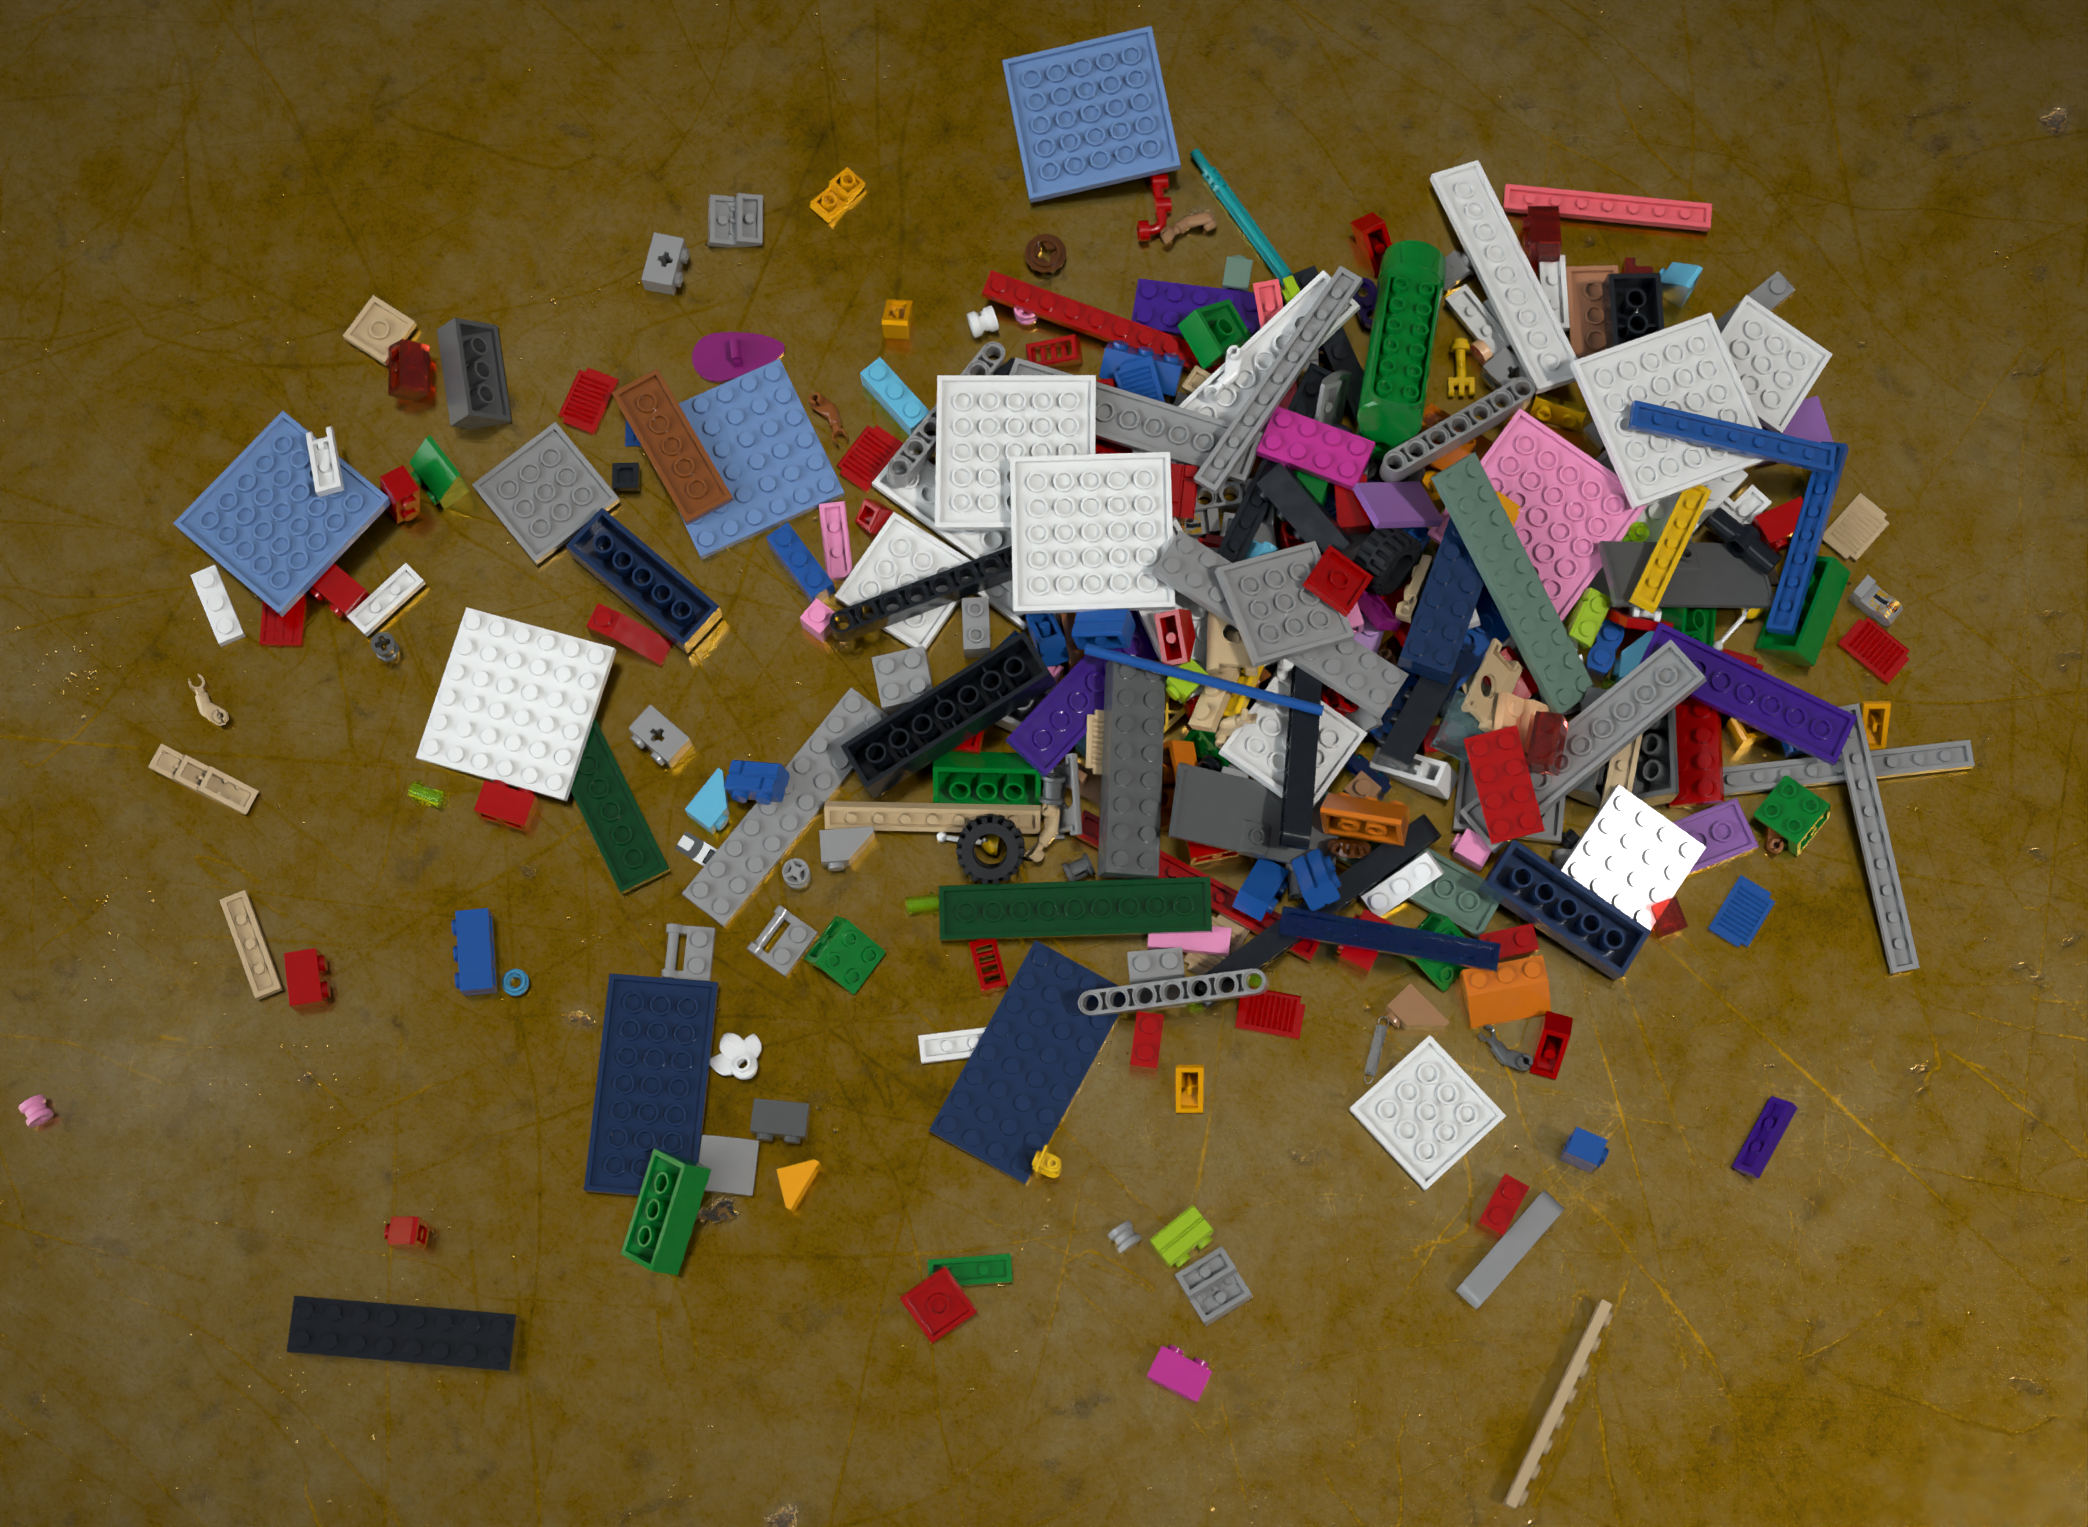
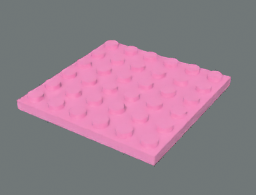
M1519 408L1480 463L1494 490L1499 491L1521 506L1518 509L1520 512L1514 529L1561 621H1563L1603 567L1598 548L1599 542L1622 541L1647 505L1632 510L1620 480L1615 473ZM1446 508L1441 514L1443 521L1440 526L1431 527L1427 533L1439 545L1450 518Z

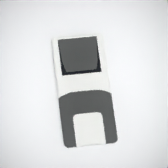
M689 832L684 833L675 847L677 851L702 866H705L717 851V849Z

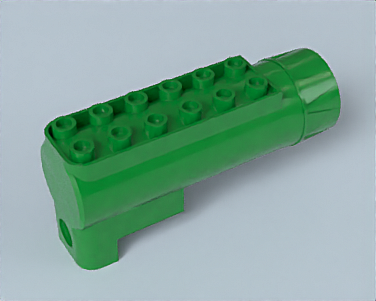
M1406 240L1391 245L1384 252L1377 281V297L1357 414L1358 426L1355 435L1375 442V448L1370 457L1372 459L1383 461L1385 454L1410 440L1422 428L1446 273V259L1442 252L1433 245L1422 241Z

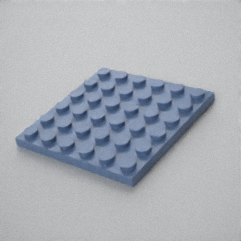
M1152 26L1002 60L1031 203L1182 169Z
M780 359L679 403L734 500L689 525L685 523L681 516L701 560L818 508L819 504L830 503L845 496L844 490Z
M284 411L261 432L173 523L282 617L391 504L390 498L340 457L339 462L344 491L319 497L315 492L306 433L309 431Z

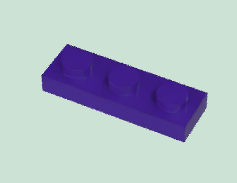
M1771 1096L1732 1167L1738 1172L1759 1179L1798 1107L1792 1102Z

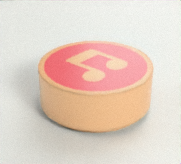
M1477 339L1470 344V351L1480 365L1484 366L1493 358L1490 348L1484 341Z

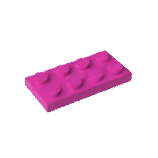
M1277 406L1256 449V455L1276 463L1285 462L1292 469L1352 490L1355 484L1361 480L1374 451L1375 442Z

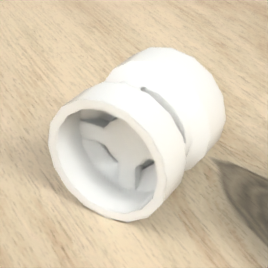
M991 305L984 307L979 313L973 311L966 314L974 338L982 336L984 331L994 332L999 330V324Z

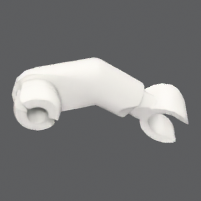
M1232 345L1227 349L1224 373L1217 379L1214 385H1209L1204 389L1205 397L1210 392H1216L1212 396L1214 402L1220 400V391L1227 389L1240 376L1243 352L1238 346Z

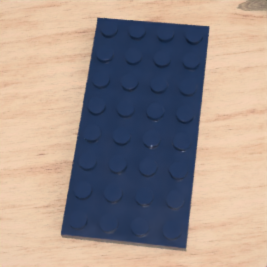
M1035 940L930 1127L929 1132L1026 1185L1033 1172L1032 1162L1037 1150L1043 1151L1044 1146L1048 1145L1119 1014L1097 1017L1086 1015L1079 1009L1078 999L1085 991L1118 987V985ZM1121 992L1117 993L1113 998V1003L1116 1007H1122L1126 1002V997ZM1096 996L1090 997L1086 1002L1089 1011L1095 1010L1099 1005Z
M609 973L584 1184L585 1192L639 1196L654 1148L698 1162L703 1132L719 988L718 982Z

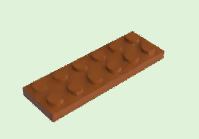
M658 368L612 392L613 398L687 525L734 501Z

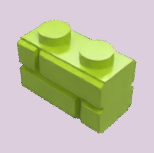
M1591 587L1585 589L1564 622L1567 636L1570 637L1574 647L1578 650L1592 647L1612 603L1610 597Z
M1192 1205L1152 1237L1149 1243L1170 1268L1175 1264L1180 1268L1191 1258L1189 1253L1196 1247L1202 1250L1213 1240L1210 1236L1214 1233V1230L1195 1206Z

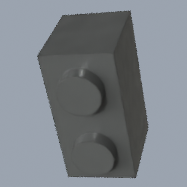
M754 1098L750 1132L752 1135H756V1139L760 1141H773V1137L784 1138L785 1143L800 1144V1140H807L811 1107L807 1103Z

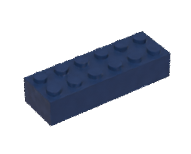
M603 508L566 545L570 556L686 654L694 648L723 616L720 606Z
M1451 516L1397 667L1445 685H1448L1484 584Z
M1515 839L1506 845L1479 887V890L1528 923H1533L1534 927L1613 980L1624 976L1651 933V930Z

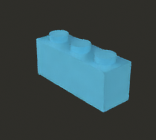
M881 357L860 372L862 385L910 436L930 411Z

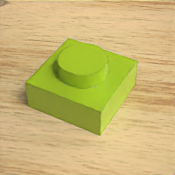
M1292 275L1283 278L1284 290L1281 291L1285 304H1288L1300 292Z

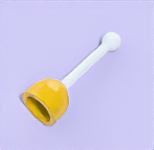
M1740 608L1742 616L1719 641H1715L1712 644V647L1721 651L1724 642L1745 619H1756L1764 611V608Z
M939 832L936 836L939 842H945L946 840L957 842L959 836L947 835L945 832ZM987 834L982 840L978 839L975 844L981 845L982 849L988 854L999 855L1002 838L995 834Z

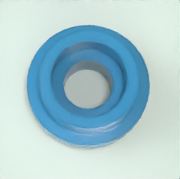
M511 969L504 974L502 987L511 996L522 995L529 987V977L521 969ZM516 978L520 979V985L512 987V981Z

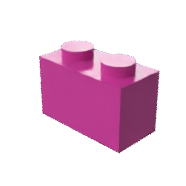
M1171 1344L1168 1345V1348L1161 1346L1148 1372L1147 1379L1197 1404L1212 1373L1208 1369L1209 1364L1197 1357H1194L1192 1361L1182 1356L1184 1351Z

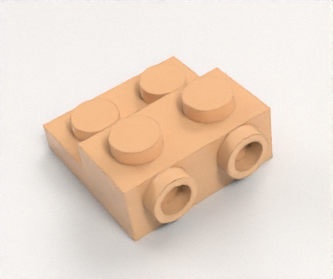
M1499 692L1493 731L1517 725L1526 758L1545 742L1546 727H1548L1551 721V717L1548 714L1549 708L1547 705L1534 699H1522L1508 692Z

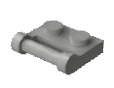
M778 905L774 911L775 915L756 941L754 943L751 942L746 949L787 978L818 936V932L792 915L784 907ZM785 920L790 924L769 954L763 950L764 946Z
M667 924L665 969H662L661 978L711 982L716 929ZM679 935L687 936L683 971L675 970Z

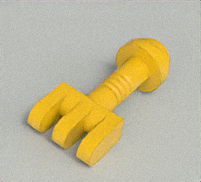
M1465 338L1453 339L1452 344L1449 346L1450 352L1455 353L1456 377H1448V397L1454 396V386H1458V396H1464V386H1468L1469 396H1475V377H1466L1465 352L1471 350L1470 344H1468V340Z

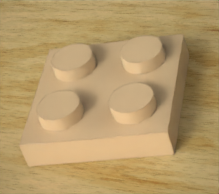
M373 295L344 333L343 337L346 341L387 366L417 324Z

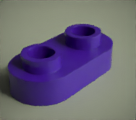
M1363 278V283L1353 296V299L1360 305L1357 315L1361 324L1371 329L1373 319H1369L1367 315L1374 314L1377 288L1372 280ZM1365 291L1367 295L1362 297L1358 292Z

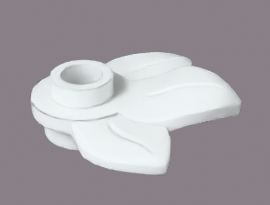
M725 1033L720 1040L721 1054L712 1057L710 1065L722 1076L734 1075L741 1080L750 1079L756 1074L758 1069L757 1057L762 1050L761 1042L755 1034L743 1040L735 1033ZM748 1062L745 1068H740L742 1063Z

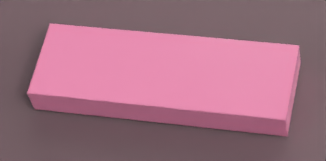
M845 501L819 504L826 574L832 581L845 580L853 570Z
M1212 926V932L1149 934L1148 949L1182 947V952L1229 956L1232 928Z

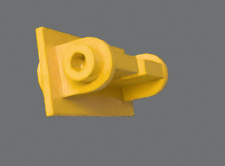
M1542 393V395L1536 394L1530 413L1533 418L1580 432L1587 409L1582 408L1583 405L1564 401V404L1561 405L1558 404V398L1545 395V393Z
M1047 1145L1044 1146L1043 1151L1037 1150L1032 1162L1035 1178L1038 1179L1040 1174L1050 1178H1057L1062 1171L1061 1160L1057 1156L1048 1153Z

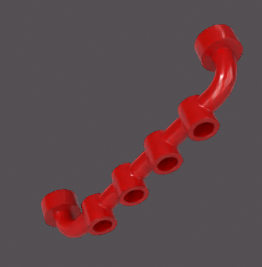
M1167 173L1151 176V188L1154 194V209L1157 221L1153 225H1149L1148 220L1137 221V237L1139 242L1150 241V235L1161 232L1167 224V213L1172 212L1171 198L1164 197L1163 189H1168Z

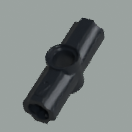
M1721 507L1717 508L1704 524L1726 542V548L1731 555L1739 559H1747L1765 575L1769 574L1782 558V556L1760 540V533L1754 526L1747 523L1742 525Z

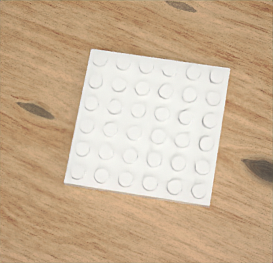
M1712 313L1574 360L1569 364L1632 510L1768 461L1628 428L1631 404L1637 400L1762 429Z
M937 375L935 530H1011L1010 457L1096 454V375Z
M1170 452L1010 457L1013 614L1071 613L1113 609H1129V611L1175 609V589L1151 575L1153 569L1173 541Z
M466 607L416 758L488 780H500L513 787L525 788L534 793L567 802L617 650L610 646Z

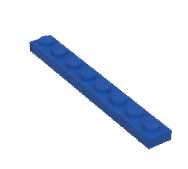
M1637 400L1631 404L1629 429L1825 474H1831L1834 471L1837 446Z
M1821 441L1824 444L1837 446L1834 471L1831 474L1812 471L1766 625L1769 633L1793 636L1795 634L1849 448L1846 443Z

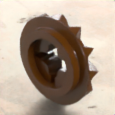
M1037 235L1026 246V263L1031 266L1032 270L1039 271L1042 275L1046 272L1054 273L1055 270L1062 267L1065 261V245L1054 235ZM1042 246L1044 250L1046 249L1047 253L1052 252L1050 254V262L1044 257H1039L1042 255Z
M1337 838L1329 840L1327 850L1339 857L1363 858L1365 855L1370 854L1371 845L1363 840Z

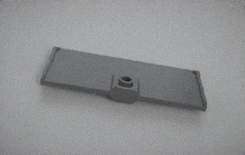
M1689 539L1658 607L1771 609L1775 597L1768 575H1765L1747 559H1739L1731 555L1726 548V543H1693ZM1599 542V553L1613 607H1638L1629 602L1657 542Z
M1182 762L1177 766L1169 837L1230 850L1245 856L1265 858L1291 864L1293 859L1302 855L1307 856V853L1318 848L1321 849L1325 857L1330 855L1334 865L1336 864V856L1327 850V844L1329 840L1339 838L1337 835L1325 834L1323 832L1320 808L1326 798L1324 796L1320 798L1313 808L1311 840L1308 850L1280 847L1281 797L1256 780L1192 766Z

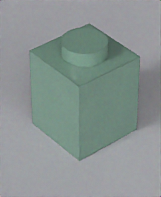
M1242 255L1227 256L1222 289L1248 292L1253 260Z

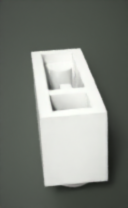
M1377 747L1368 766L1369 769L1425 794L1446 800L1449 799L1459 776L1448 763L1416 754L1408 770L1405 771L1378 757L1381 748Z

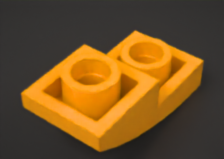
M847 167L829 181V187L811 201L810 208L829 223L854 200L866 183Z

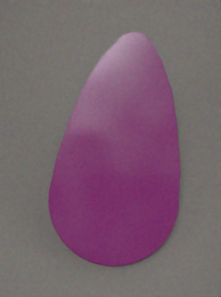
M742 332L711 333L704 336L695 345L692 353V362L696 372L703 379L720 383L733 380L778 360L785 353V346L782 342L761 334Z

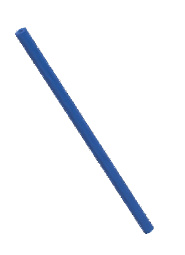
M1086 644L1084 654L1319 716H1322L1324 705L1091 644Z

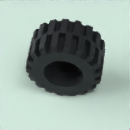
M1377 528L1362 543L1353 562L1373 576L1367 587L1379 596H1386L1399 589L1411 576L1413 568L1418 564L1421 556L1422 546L1420 541L1402 528Z
M994 814L980 815L976 819L969 821L965 828L962 829L956 847L957 861L959 866H962L963 872L966 875L969 874L972 880L982 881V884L986 885L988 883H993V885L999 884L1000 881H1007L1013 874L1015 875L1022 864L1025 852L1022 832L1014 825L1015 823L1012 820L1005 819V816H995ZM985 834H995L1001 837L1007 846V853L1004 859L996 864L982 862L975 854V843L979 837Z

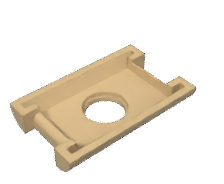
M1208 611L1206 672L1208 674H1218L1219 666L1245 668V676H1258V667H1253L1243 640L1230 642L1225 639L1223 630L1230 624Z
M1497 638L1492 639L1461 707L1463 712H1470L1480 722L1478 728L1486 733L1493 731L1499 692L1512 694L1524 668L1518 661L1505 660L1500 654L1503 645ZM1485 675L1490 678L1492 685L1491 692L1487 697L1481 691V681Z

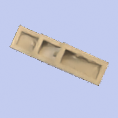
M160 744L148 766L149 769L244 815L249 811L259 792L235 778L163 744Z

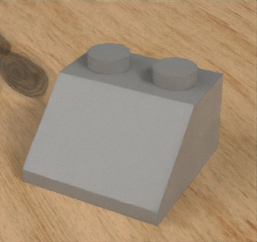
M1182 947L1127 952L1130 985L1185 978ZM1177 985L1171 986L1167 991V996L1170 1000H1175L1180 995V989ZM1150 989L1143 990L1140 995L1143 1004L1149 1003L1153 998V993ZM1187 1005L1172 1006V1007L1157 1008V1009L1180 1008V1007H1187Z

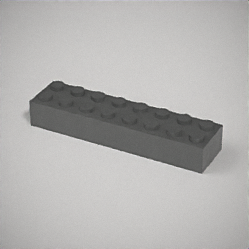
M1108 661L1105 668L1097 876L1123 879H1154L1159 876L1166 675L1113 661Z

